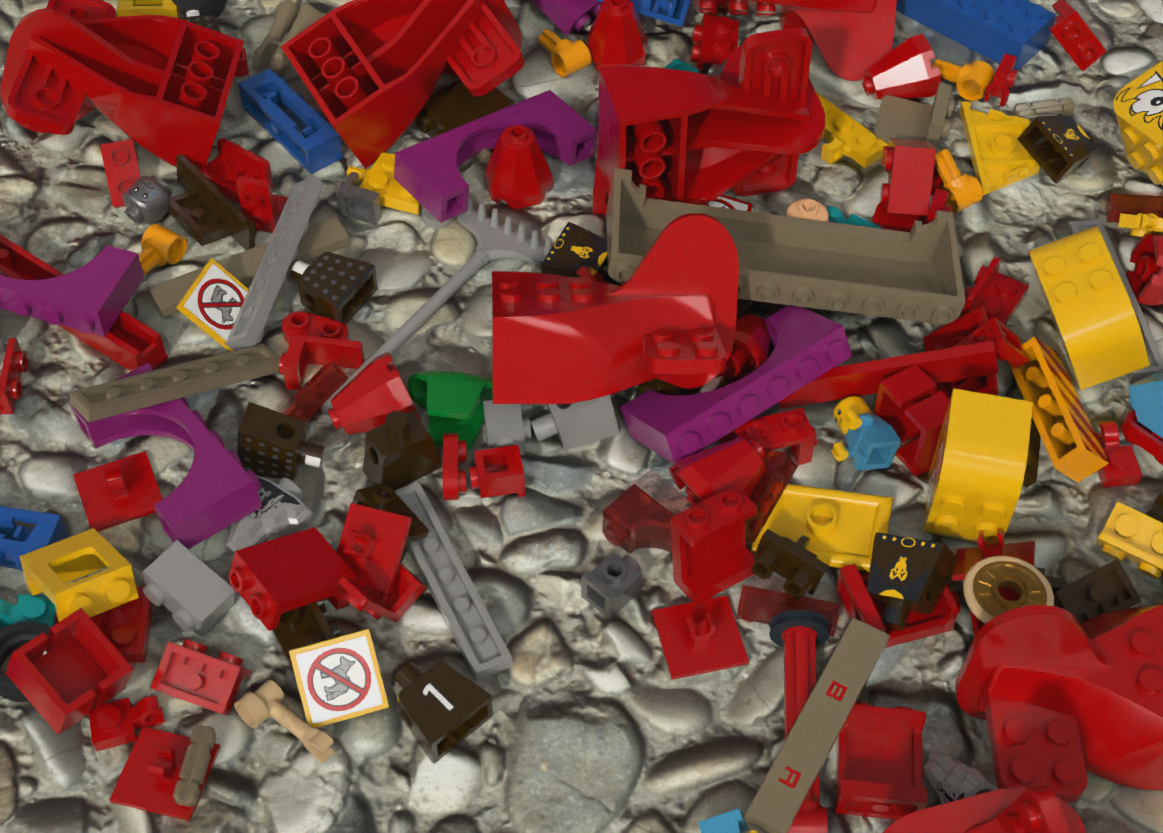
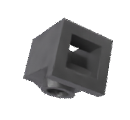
M614 551L590 573L586 571L582 575L581 597L608 619L615 616L642 589V573L639 563L629 555L621 558Z

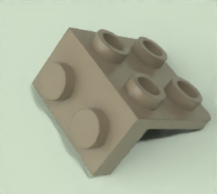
M939 83L932 106L890 95L883 96L874 130L876 138L883 140L887 144H889L890 138L929 141L937 148L939 139H946L951 120L945 119V117H951L955 99L950 98L952 85Z

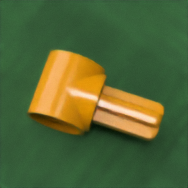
M548 29L543 30L542 35L538 37L539 43L551 53V64L560 77L565 78L590 65L591 55L589 49L581 40L574 42L569 39L562 40Z
M936 59L933 63V68L938 66L941 78L956 83L959 95L968 101H978L981 99L986 91V87L994 78L993 68L988 63L980 60L973 61L970 64L965 63L963 67L941 59Z
M944 149L937 152L934 165L944 183L940 190L949 191L946 205L952 206L951 212L956 214L980 202L983 198V190L979 181L974 176L967 175V173L961 175L949 150Z
M159 224L150 225L142 236L141 247L143 251L139 254L144 276L156 265L164 266L167 262L170 264L178 263L186 253L187 239Z

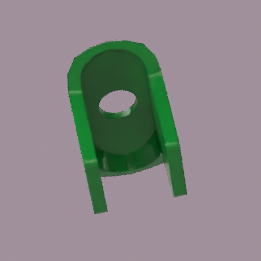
M422 371L410 375L407 384L409 394L416 404L427 410L429 415V434L435 446L443 447L444 433H459V440H466L467 450L472 449L484 425L483 401L493 400L492 378L455 371Z

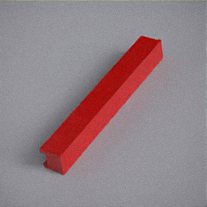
M0 235V275L21 280H41L64 275ZM124 311L120 313L105 337L93 333H83L77 329L57 324L130 372L146 363L155 370L168 359L161 334Z

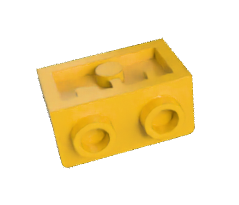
M1117 502L1097 538L1096 544L1102 547L1100 552L1111 559H1118L1119 562L1126 558L1138 564L1137 570L1151 578L1159 579L1160 576H1163V523Z

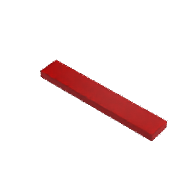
M994 341L837 366L779 401L780 409L845 399L850 396L878 393L880 381L914 364L926 375L932 377L935 383L997 374L998 368Z

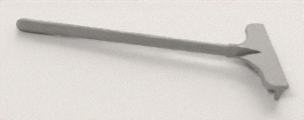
M469 195L467 212L458 215L457 218L461 226L467 228L475 235L477 241L476 252L455 275L322 403V412L329 415L327 410L333 408L331 399L374 358L386 352H389L391 356L490 260L501 257H516L535 265H542V262L552 248V238H546L544 247L539 245L538 230H533L531 240L526 238L523 222L519 223L518 232H515L512 229L511 216H506L503 226L499 224L498 210L496 208L493 209L490 219L486 217L484 202L481 201L479 203L478 212L473 210L472 198Z

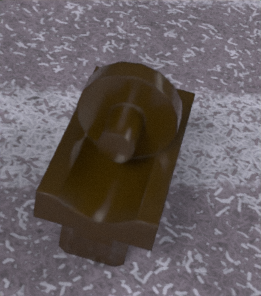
M767 529L762 535L752 558L754 563L751 571L763 580L770 579L774 572L787 579L783 586L785 593L796 600H800L807 593L814 594L829 565L817 559V555L806 549L810 538L803 534L796 543L786 536L781 537Z

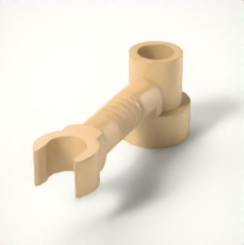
M268 680L255 692H247L235 702L236 712L250 727L257 728L267 718L273 717L301 740L304 747L319 762L324 763L335 753L329 747L334 743V740L327 733L317 728H312L281 703L285 696L282 689L274 681Z

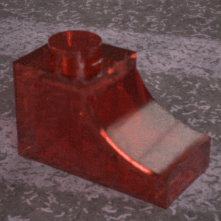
M633 484L603 510L602 532L611 544L622 547L629 554L639 548H657L672 553L670 518L675 515L637 485Z

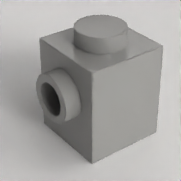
M493 400L483 401L487 449L518 445L520 455L525 454V439H531L529 417L522 418L520 404H493Z

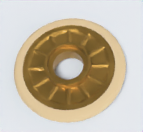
M1010 556L985 558L971 567L964 580L963 590L966 603L972 613L984 624L994 617L1015 608L1030 605L1054 606V594L1048 580L1037 568L1018 558ZM1003 587L1013 589L1018 594L1019 600L1008 601L1000 596L998 589Z

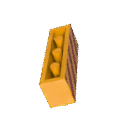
M1034 336L1022 344L1029 361L1018 369L1010 363L1009 366L1024 400L1033 402L1032 418L1054 468L1079 483L1109 464L1057 351Z

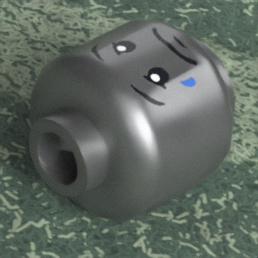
M153 175L151 178L142 176L123 194V202L127 207L124 213L138 225L141 222L149 225L155 224L168 212V202L171 200L173 192L157 176Z

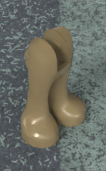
M292 0L280 2L274 9V22L268 35L255 50L252 68L262 72L270 67L277 76H281L291 64L281 46L318 21L323 15L308 4H302L299 9ZM289 31L287 37L282 41L284 35Z

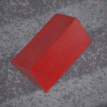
M980 306L923 337L925 352L950 348L988 321L986 309ZM996 374L961 379L953 385H950L948 382L936 383L937 392L942 391L949 399L953 388L998 396L999 393Z

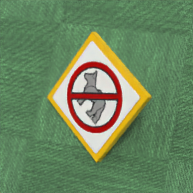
M211 258L175 308L227 351L231 352L233 349L226 345V341L249 289Z
M369 628L289 650L307 724L312 728H319L389 707Z

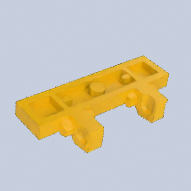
M817 93L824 108L826 118L823 137L830 142L829 144H823L821 159L831 165L840 158L847 156L864 168L882 157L883 146L889 145L883 140L877 139L871 131Z

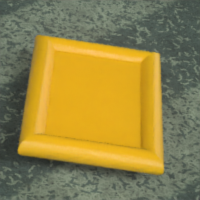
M767 481L750 552L754 555L761 537L767 529L781 537L786 536L796 543L804 534L810 538L806 549L817 555V559L829 565L828 567L840 568L855 564L858 571L869 572L876 532L888 533L893 497Z

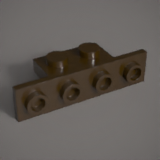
M183 154L176 156L177 182L187 192L172 197L168 202L167 211L201 246L231 235L245 250L254 248L255 236L257 234L254 222L247 218L232 200H228L218 190L216 184L210 182L195 164H192Z

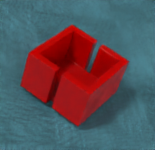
M916 364L880 381L873 412L874 415H877L892 426L901 439L900 444L920 434V438L897 449L895 453L898 459L915 477L930 469L950 401L942 391L937 392L935 381L932 377L926 375Z
M80 608L50 627L48 636L43 632L13 651L6 674L54 732L60 735L89 715L91 707L96 710L123 691L134 669L84 610Z

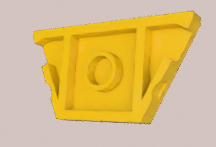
M961 101L959 110L975 177L982 187L983 195L1039 173V164L1017 140L1030 125L1028 119L1009 116L991 108L989 113L986 114L970 109L971 102Z

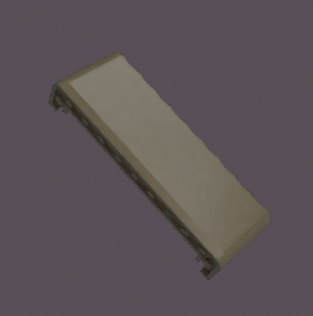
M614 169L607 202L606 224L608 274L617 283L624 284L630 278L661 231L672 220L689 213H702L721 222L735 243L739 258L737 299L941 325L956 320L965 305L953 212L937 210L935 219L925 225H922V221L915 220L911 232L645 198L646 185L639 184V187H637L633 183L632 170Z

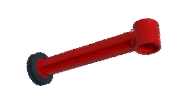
M789 610L777 614L769 622L770 639L775 644L782 646L784 650L785 740L817 684L816 647L825 643L830 637L828 619L814 611ZM819 774L788 833H827L826 807H822L820 804Z

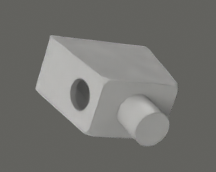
M610 395L571 404H546L549 414L530 421L537 441L557 434L563 448L567 450L620 434Z

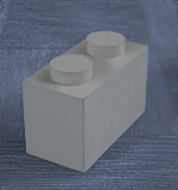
M178 540L143 571V592L145 596L156 606L163 604L173 613L174 621L182 629L188 632L192 629L200 637L234 606L235 590L231 585Z

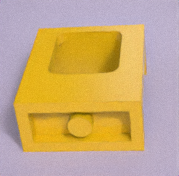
M94 528L19 556L29 592L33 596L43 592L55 605L59 622L80 608L89 617H93L139 598L131 564ZM108 567V569H106V570H103V571H101V572H98V573H96V574H93V575L88 576V577H86V578H83V579H81V580L75 581V582H73V583H68V582H70V581H73V580H75V579L81 578V577H83V576H86V575H88V574H91V573H93V572H96V571H98V570H101V569H103V568Z

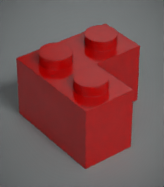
M890 138L889 146H883L881 166H884V170L888 173V184L882 183L880 203H885L887 213L928 216L936 148L929 141Z

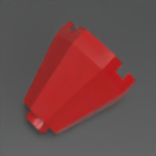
M630 0L602 1L587 35L586 42L591 55V61L596 64L595 69L599 71V67L645 65L647 37L635 6Z
M923 33L904 39L865 70V77L861 81L867 96L872 95L874 100H882L885 95L902 99L927 98L936 95L939 83L941 82V74L938 66L933 68L931 59H934L935 55Z
M522 125L506 127L501 133L484 172V182L491 200L499 203V199L507 202V207L512 209L541 204L545 199V193L547 191L550 193L554 188L553 175L532 129Z
M1145 234L1131 254L1129 262L1136 263L1134 271H1127L1126 277L1138 303L1161 305L1163 304V236Z
M749 313L736 319V333L732 352L726 363L725 371L716 376H723L727 381L725 386L749 375L768 359L770 335L763 318Z
M389 352L374 358L331 399L333 408L327 411L336 430L343 428L346 434L369 432L386 423V416L393 411L414 412L419 420H421L395 364L387 365L393 362Z
M739 437L682 458L669 468V472L679 490L685 486L687 487L685 488L688 494L686 499L691 506L733 485H736L749 498L766 470L763 461L766 454L753 439L747 442Z

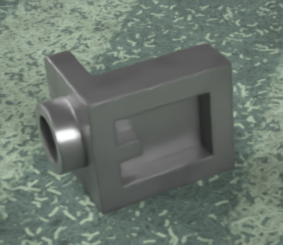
M352 171L347 179L339 184L336 198L339 200L340 213L349 218L377 225L382 218L380 193L359 187V173Z

